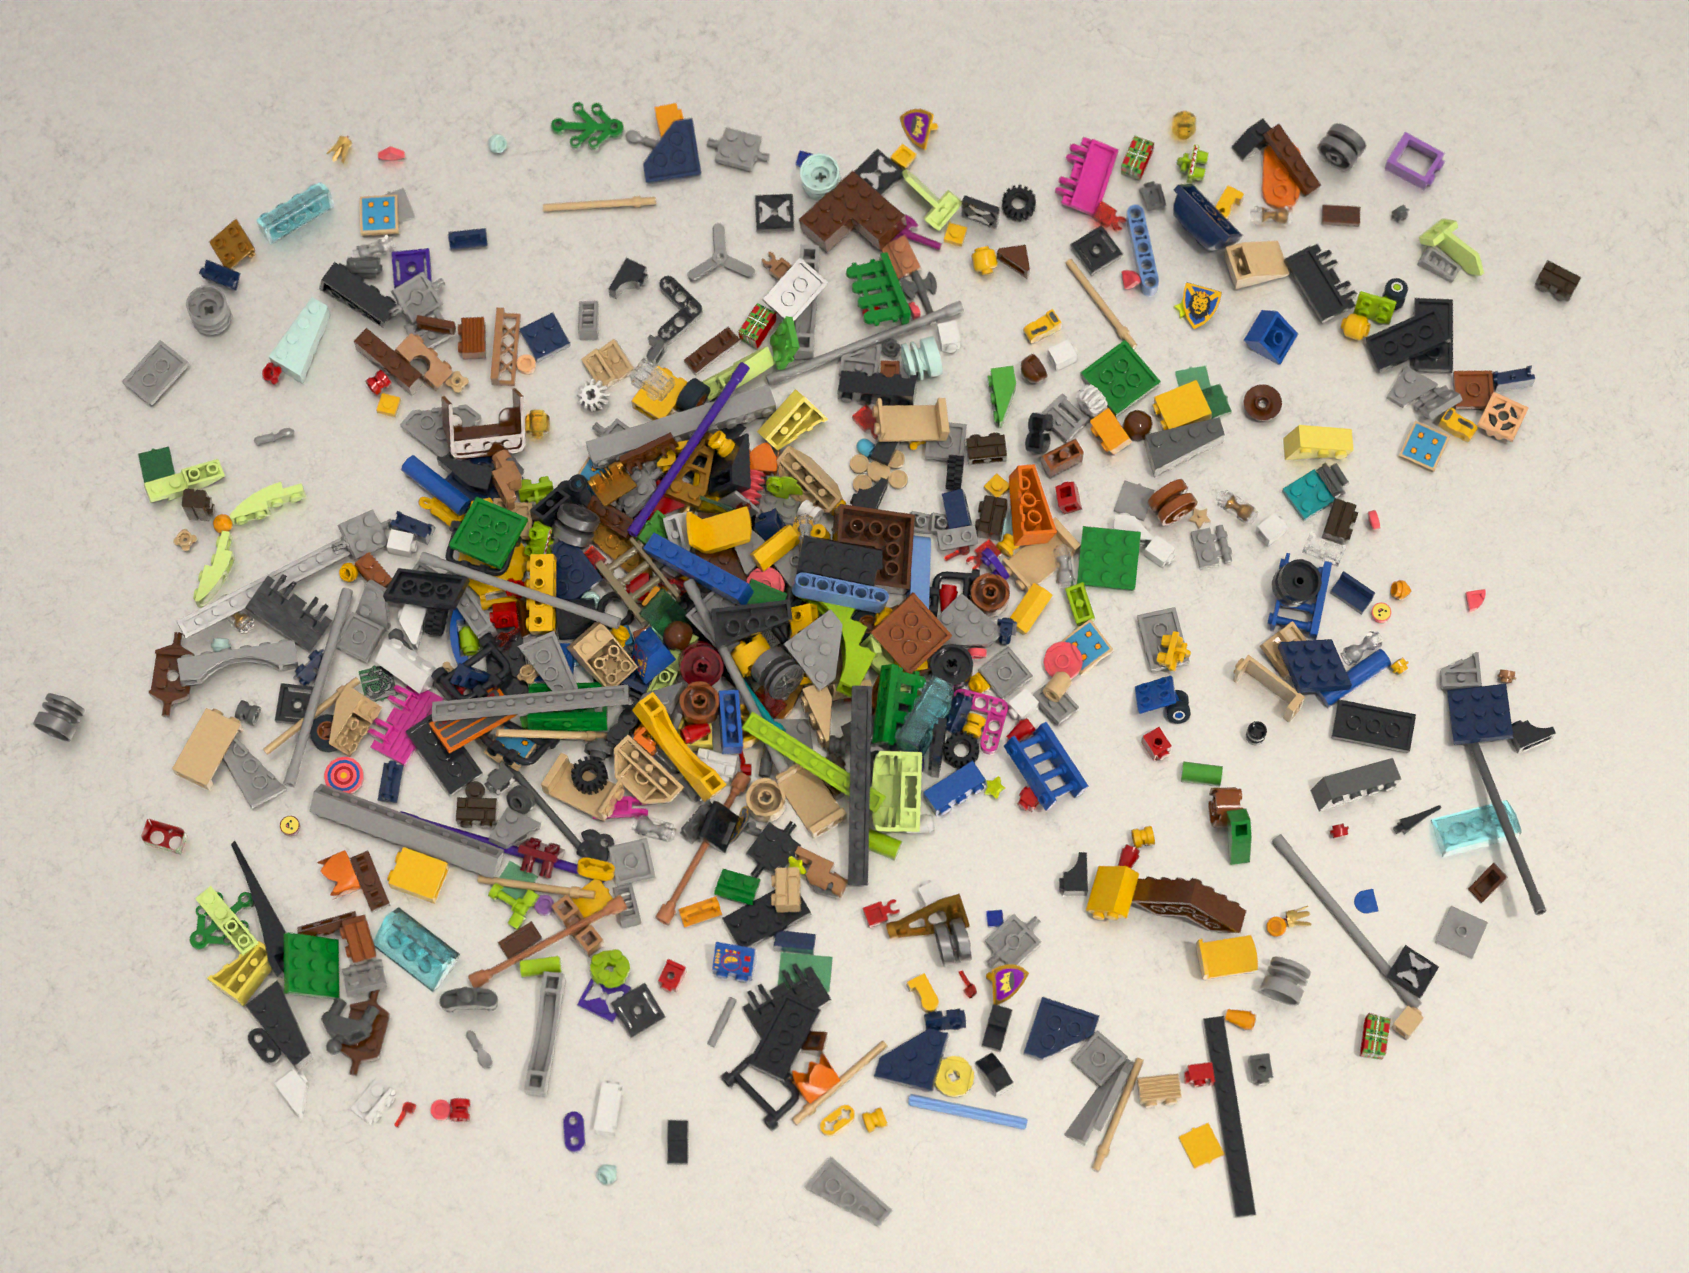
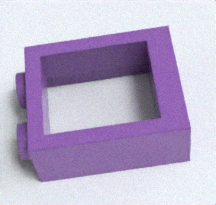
M1405 132L1387 160L1385 169L1425 190L1427 185H1432L1436 177L1434 175L1436 170L1440 171L1443 167L1445 153ZM1407 146L1435 160L1425 177L1398 162Z

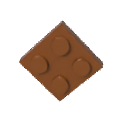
M1492 370L1453 372L1454 391L1459 393L1463 400L1455 405V409H1485L1494 392Z

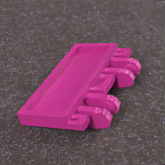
M1083 137L1080 145L1070 144L1069 147L1072 152L1083 156V158L1068 154L1066 160L1074 164L1070 177L1062 176L1058 180V183L1073 190L1070 191L1062 187H1056L1055 193L1063 197L1061 204L1096 217L1119 149L1095 139L1091 140Z
M395 685L393 689L407 697L406 701L404 702L391 695L387 699L391 703L403 708V710L394 707L386 722L379 718L374 720L377 726L387 730L385 735L369 728L368 733L383 742L380 743L374 740L370 746L372 749L406 766L416 748L405 731L432 714V702L444 701V698L429 690L419 694L408 685L406 689Z

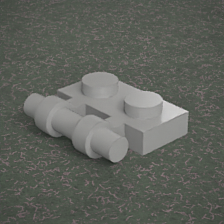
M1444 385L1441 388L1437 387L1434 389L1433 393L1428 396L1419 398L1418 402L1414 403L1413 406L1416 411L1420 409L1423 416L1433 419L1463 400L1459 393L1449 390Z
M1223 525L1216 526V534H1212L1210 528L1191 531V538L1200 570L1219 566L1218 558L1224 557L1225 563L1232 562V550L1228 546V535L1224 531ZM1219 541L1221 550L1216 551L1214 542Z
M373 959L367 960V963L360 965L351 964L349 965L350 967L342 969L344 977L351 975L344 978L347 997L387 987L383 968L376 970V968L383 967L381 959L375 961Z

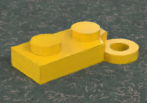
M420 497L418 501L422 508L430 509L432 515L440 518L448 526L451 525L452 521L462 522L466 516L464 514L461 516L457 515L436 497L432 499Z

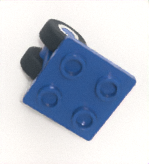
M1172 675L1135 686L1139 714L1168 706L1167 717L1172 723L1181 724L1190 718L1191 712L1188 705V695L1182 690H1175Z

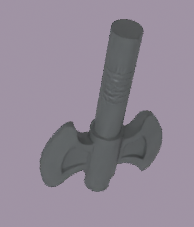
M914 271L911 273L913 282L902 278L901 286L904 293L912 300L915 298V293H918L926 314L932 313L933 309L927 296V291L932 295L936 293L937 283L934 275L929 271L927 277L922 279L919 272Z

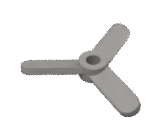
M716 223L713 226V257L690 270L688 278L694 281L714 268L724 266L747 277H752L755 274V269L727 255L724 226L721 223Z

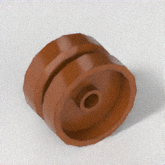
M1177 479L1166 484L1148 500V505L1152 511L1158 512L1157 518L1163 526L1180 520L1190 513L1198 503L1192 493H1187L1188 486L1183 479Z

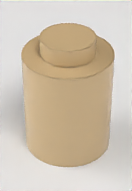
M1056 672L1043 689V694L1049 700L1058 702L1072 684L1070 676L1066 672Z

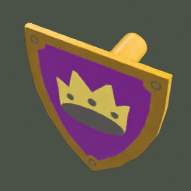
M912 109L900 116L902 127L908 138L915 145L926 150L930 131L937 130L938 124L932 123L933 113L923 109Z
M1015 964L1002 965L992 969V972H988L986 979L992 981L993 1004L999 1005L1010 999L1023 985L1029 972Z

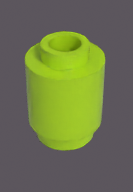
M470 626L462 627V630L458 632L460 649L463 651L464 656H473L479 652V639Z

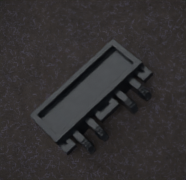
M1317 243L1285 258L1284 262L1320 321L1324 323L1355 307L1352 299L1356 297L1357 292L1353 290L1341 296L1340 292L1348 289L1352 284L1348 280L1335 286L1340 283V279L1333 268L1339 263L1335 259L1322 265L1321 261L1329 258L1332 252L1329 249L1316 255L1321 252V248Z
M283 574L273 589L270 587L275 580L267 576L245 608L290 640H295L297 645L310 653L332 622L327 616L323 618L321 623L319 622L329 606L325 603L320 608L317 616L314 617L310 614V611L318 603L319 599L316 596L307 609L303 611L302 609L307 602L293 593L289 600L286 599L296 586V582L290 583L286 592L281 594L277 590L285 582L287 576Z
M796 963L792 965L794 972L800 978V981L795 984L790 978L788 971H781L791 988L788 990L783 982L771 989L769 992L774 998L772 1000L762 984L758 985V990L766 999L764 1003L759 1004L751 990L747 992L756 1009L754 1010L750 1003L742 1008L760 1038H762L785 993L817 1008H821L832 1001L811 966L804 970L808 977L806 979Z

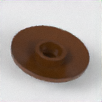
M1260 384L1253 386L1244 397L1246 412L1250 417L1259 421L1273 419L1279 414L1282 407V398L1279 392L1269 385ZM1264 403L1265 407L1262 408L1259 406V404Z

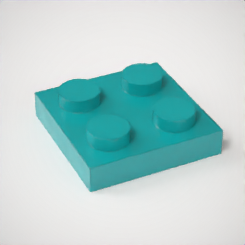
M1315 469L1282 489V492L1303 521L1327 508L1334 501L1333 495H1331Z

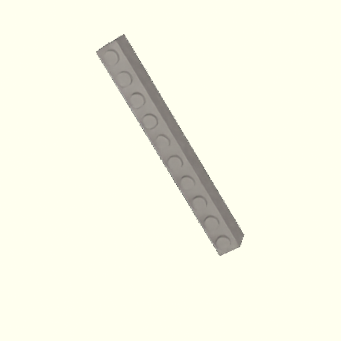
M769 384L730 396L706 433L714 434L723 428L731 429L743 422L750 423L756 418L771 416L776 411V403ZM714 402L586 441V448L593 468L604 469L609 464L614 463V461L618 462L620 460L619 456L670 432L677 442L689 440Z
M320 784L314 791L309 812L316 814L318 817L331 819L335 823L350 826L357 831H364L373 837L386 839L390 843L399 844L413 851H419L427 856L441 859L448 864L460 866L464 870L474 871L483 877L494 878L500 869L504 853L503 849L324 784Z

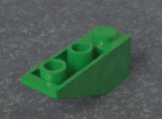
M1247 809L1226 811L1230 865L1249 863L1252 833L1251 819Z

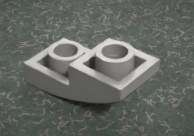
M910 512V514H915L914 532L937 535V531L949 529L947 516L944 514Z

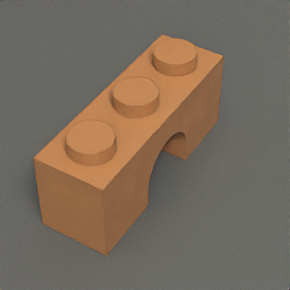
M410 333L395 349V352L408 363L417 358L423 359L428 365V371L423 376L424 381L434 391H437L453 374L452 367L446 361L442 362L437 357L438 354L431 347L428 349L423 344L424 340L419 335Z
M567 894L551 906L554 914L565 928L571 927V925L573 926V924L584 919L579 908ZM592 925L584 926V928L582 927V929L571 934L588 957L605 946L603 939Z

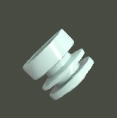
M817 153L810 155L801 165L800 177L804 191L810 198L819 201L828 192L836 188L837 184L841 181L837 162L827 154Z
M933 336L920 339V348L918 349L914 341L910 342L911 351L906 343L901 344V361L908 378H910V375H916L917 373L918 378L923 380L924 370L927 371L929 377L943 374L939 350Z

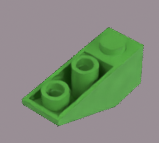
M1013 366L991 368L990 375L987 376L988 386L992 387L993 393H990L991 404H995L996 411H993L994 422H998L999 428L1003 427L1016 390Z

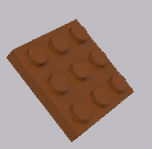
M914 592L870 631L901 668L910 674L952 637V634Z

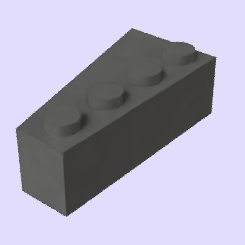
M1220 417L1146 434L1144 445L1153 476L1156 477L1160 473L1192 459V457L1199 453L1202 454L1222 444L1225 433Z
M1390 758L1325 776L1310 791L1320 812L1367 795H1375L1382 790L1390 791L1396 788V784L1402 779L1394 759Z

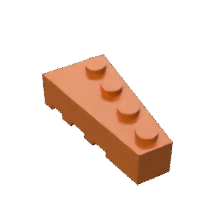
M1035 464L1017 466L1009 476L1014 546L1048 543L1057 533Z

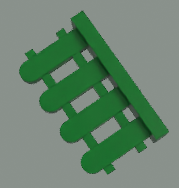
M888 252L880 253L879 261L870 259V263L857 265L855 262L847 268L846 276L849 279L856 278L857 280L852 284V292L855 294L862 293L863 295L858 299V307L861 309L868 308L869 312H866L863 317V321L866 324L879 326L880 322L892 320L894 323L898 322V319L901 325L909 323L911 311ZM875 275V278L863 280L862 278L865 276ZM881 290V293L868 294L871 291ZM882 305H886V306H887V308H884V309H879V310H875V309H874V307H877V306H882Z
M896 664L881 665L872 743H887V745L891 746L894 743L904 745V749H911V746L918 745L919 737L916 734H912L913 727L920 726L922 721L921 717L915 714V708L922 707L924 704L923 698L917 695V690L924 688L926 685L925 678L919 676L920 672L913 671V674L903 672V668ZM901 685L911 687V692L900 691ZM899 704L909 706L908 713L899 711ZM896 723L906 725V732L896 730Z

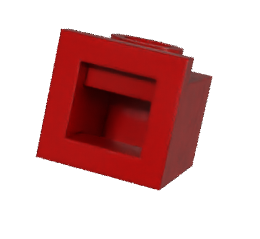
M1074 481L1064 482L1061 485L1055 486L1058 506L1063 514L1082 510L1078 487Z
M516 601L492 604L493 612H489L490 622L495 623V629L512 626L519 628Z
M1025 786L1019 794L1020 800L1017 805L1024 811L1029 810L1032 813L1039 804V801L1030 786Z
M667 959L666 965L658 979V984L661 985L660 988L669 993L671 991L677 992L687 972L686 966ZM669 973L675 974L673 979H669L667 976Z
M1212 1062L1187 1066V1071H1184L1185 1084L1189 1083V1085L1194 1084V1087H1202L1209 1082V1086H1214L1215 1078Z

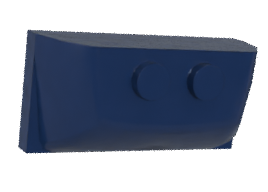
M1178 184L1174 188L1177 195L1173 203V215L1182 224L1183 228L1195 237V240L1207 250H1223L1228 246L1234 245L1243 237L1193 184Z

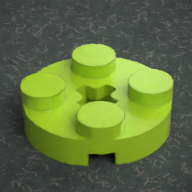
M618 949L602 951L591 959L590 976L598 985L601 983L607 988H615L624 984L629 976L630 963ZM608 966L613 967V971H612V972H610L609 969H607V970H605V969H606Z

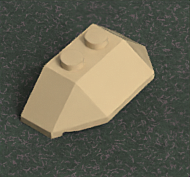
M787 446L777 459L779 476L796 479L797 484L803 491V495H789L795 501H800V505L805 500H809L813 503V506L822 508L824 513L832 512L842 500L838 484L811 457L791 446Z
M629 735L614 748L615 779L622 781L623 786L643 805L671 802L684 789V786Z

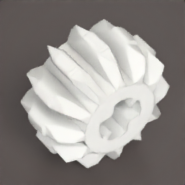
M591 379L590 383L584 381L585 387H578L582 391V393L577 394V397L582 398L578 403L580 405L584 404L585 410L590 408L593 412L596 411V407L600 410L603 409L601 403L607 404L608 401L604 398L610 396L609 393H604L608 387L602 386L603 382L600 380L596 382L595 379ZM591 392H594V394L596 395L595 398H592V396L590 395Z
M1093 385L1081 388L1076 394L1078 405L1092 418L1107 409L1106 397Z

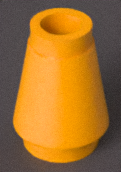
M1228 1009L1225 1020L1246 1031L1248 1029L1253 1030L1256 1014H1253L1252 1011Z

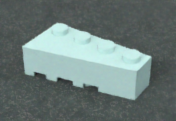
M312 297L269 355L270 362L274 366H280L282 372L302 384L305 381V375L311 366V360L317 351L319 340L330 318L328 306Z

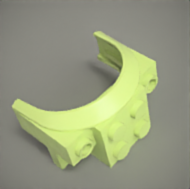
M879 751L876 755L873 766L872 788L886 796L876 813L872 812L873 825L877 831L920 832L922 752Z

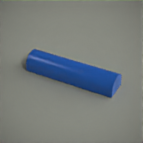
M414 455L410 456L403 463L402 472L457 515L461 516L466 513L470 499Z
M1378 649L1346 671L1352 684L1350 690L1316 692V694L1326 707L1330 708L1338 702V699H1343L1391 666V661L1382 649Z

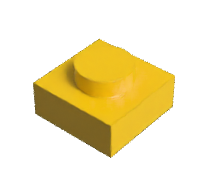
M901 144L892 154L890 160L902 169H907L916 159L917 154L904 144Z
M949 222L944 242L962 247L967 227Z
M382 393L376 409L377 413L396 417L401 398Z
M996 473L984 485L983 489L991 496L1001 498L1009 490V483Z

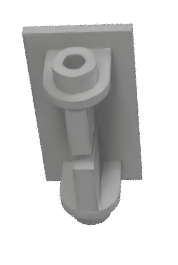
M975 525L937 531L940 551L978 544Z

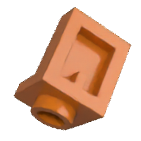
M640 726L634 732L633 740L653 757L657 753L654 747L656 743L649 737L644 738L649 731L645 726Z

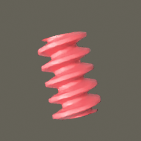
M750 469L751 488L740 494L749 499L755 506H759L760 502L755 499L762 497L757 491L762 492L764 490L759 484H765L766 481L761 479V477L766 475L760 471Z

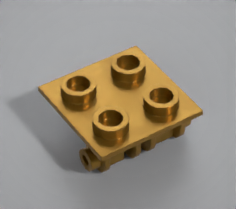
M237 219L233 220L209 241L223 266L229 269L234 267L245 256L251 258L255 255V248Z
M620 460L618 462L614 461V463L609 465V470L605 467L606 472L604 474L600 470L601 475L597 473L589 477L590 480L587 481L604 507L637 487Z

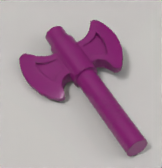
M906 214L904 215L907 227L890 241L892 242L905 235L908 240L911 239L937 250H940L942 246L940 242L912 232L910 229L917 228L918 224L912 217Z

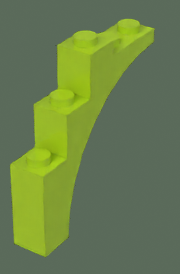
M798 597L808 604L817 605L818 612L821 615L831 609L843 624L840 641L842 671L836 691L851 697L852 686L861 685L876 655L869 648L859 645L867 627L861 622L851 619L855 612L854 608Z

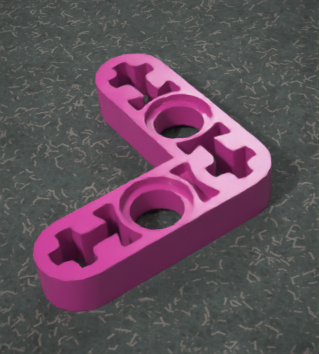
M966 689L956 690L953 693V697L956 696L957 692L973 697V705L970 711L988 715L980 748L985 754L995 753L1008 712L1007 702L1001 698ZM983 699L986 705L983 708H978L975 706V701ZM989 701L992 702L991 706L997 707L998 704H1001L1004 710L996 712V708L991 707L990 711L987 710L989 707ZM991 722H997L1000 728L997 731H992L988 726ZM991 735L993 736L992 745L995 746L987 749L984 743H988L989 736Z

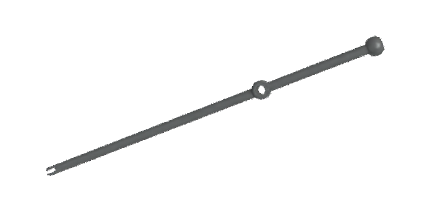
M395 628L388 634L389 640L393 638L400 640L404 646L413 650L403 639L404 635L400 629ZM433 682V685L447 701L456 700L442 683ZM504 763L514 774L517 782L533 793L538 806L571 844L578 849L581 844L579 839L524 776Z

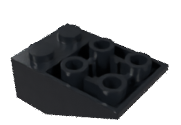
M748 433L732 440L735 443V447L728 456L721 457L719 454L717 455L710 472L708 495L723 498L736 490L742 493L751 488Z

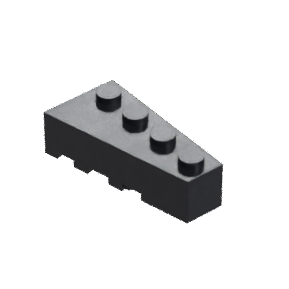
M841 370L838 399L844 402L856 401L863 405H876L877 399L881 398L882 406L914 405L917 375H910V378H902L901 374L886 377L883 373H874L872 376H868L866 372Z

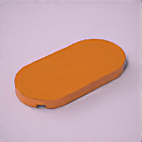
M1267 145L1263 154L1262 197L1269 207L1276 210H1286L1293 207L1298 201L1300 188L1272 147Z

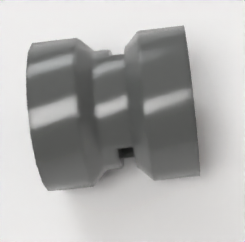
M241 700L235 711V718L239 720L245 719L249 724L255 725L260 716L261 707L249 705L247 701Z

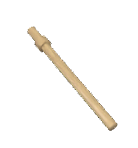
M633 196V198L543 204V211L633 206L636 208L641 207V205L656 204V197L641 198V196Z
M1072 259L1067 260L1066 265L1115 327L1118 336L1126 340L1133 349L1136 348L1137 343L1130 336V331L1127 327L1120 323Z
M355 677L346 685L354 689L360 684V681ZM341 685L336 689V693L317 707L314 719L336 703L346 685ZM304 717L263 748V751L269 755L301 729Z
M496 730L497 737L584 739L586 742L594 741L595 738L607 740L608 732Z
M482 875L478 876V883L490 885L498 883L504 887L531 889L533 891L561 895L567 894L570 898L579 899V897L595 899L596 894L595 891L583 890L576 886L569 888L497 877H483Z
M882 1040L840 1077V1082L813 1103L807 1102L802 1107L803 1109L792 1118V1121L798 1125L808 1115L811 1116L815 1113L818 1106L887 1048V1044Z
M1136 1058L1103 1142L1098 1146L1096 1151L1097 1157L1092 1167L1095 1171H1100L1105 1157H1108L1110 1152L1109 1146L1144 1060L1141 1058Z

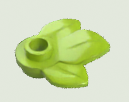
M773 476L769 477L766 481L767 490L775 497L789 499V494L803 495L802 488L797 484V480L792 477Z

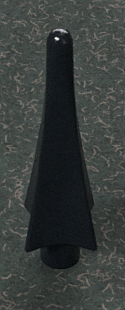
M1437 805L1424 812L1400 819V822L1397 823L1398 825L1393 827L1396 834L1403 832L1405 835L1421 821L1440 810L1441 806Z

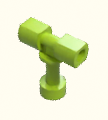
M495 883L488 896L493 900L499 898L512 906L511 911L514 913L509 919L508 924L516 929H520L526 920L525 914L530 907H534L540 895L528 889L523 898L519 897L516 900L503 892V886Z

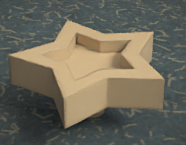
M1194 508L1193 516L1188 520L1189 522L1196 523L1198 529L1203 524L1211 523V520L1207 517V509L1200 511Z

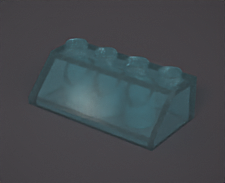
M320 182L311 185L305 192L294 195L288 202L277 205L271 212L262 214L256 221L259 229L271 245L335 206L329 189Z
M932 676L929 682H925L922 689L923 693L915 699L913 710L906 714L904 725L902 728L899 727L895 734L898 749L902 752H922V758L932 742L934 723L938 724L939 717L945 718L949 713L951 701L954 697V685L935 676Z
M1504 800L1502 803L1516 838H1518L1522 830L1517 815L1509 802ZM1492 804L1431 819L1442 857L1507 841Z
M399 907L385 917L373 940L376 949L432 992L438 988L451 972L460 956L456 950Z

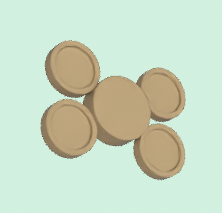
M897 450L888 466L875 460L869 464L868 458L861 454L853 456L850 460V468L853 472L861 474L853 480L854 490L858 493L859 488L863 490L872 487V482L877 484L881 477L887 479L890 486L894 489L904 488L908 482L907 474L902 470H895L890 473V468L899 469L903 466L905 462L904 454Z

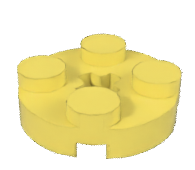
M959 1056L947 1057L941 1062L935 1082L936 1088L948 1097L963 1096L973 1085L974 1071L966 1059ZM953 1072H957V1076L960 1077L955 1082H952L951 1078L948 1077Z

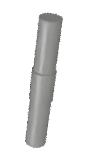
M729 997L707 1043L708 1045L715 1047L734 1008L736 999Z

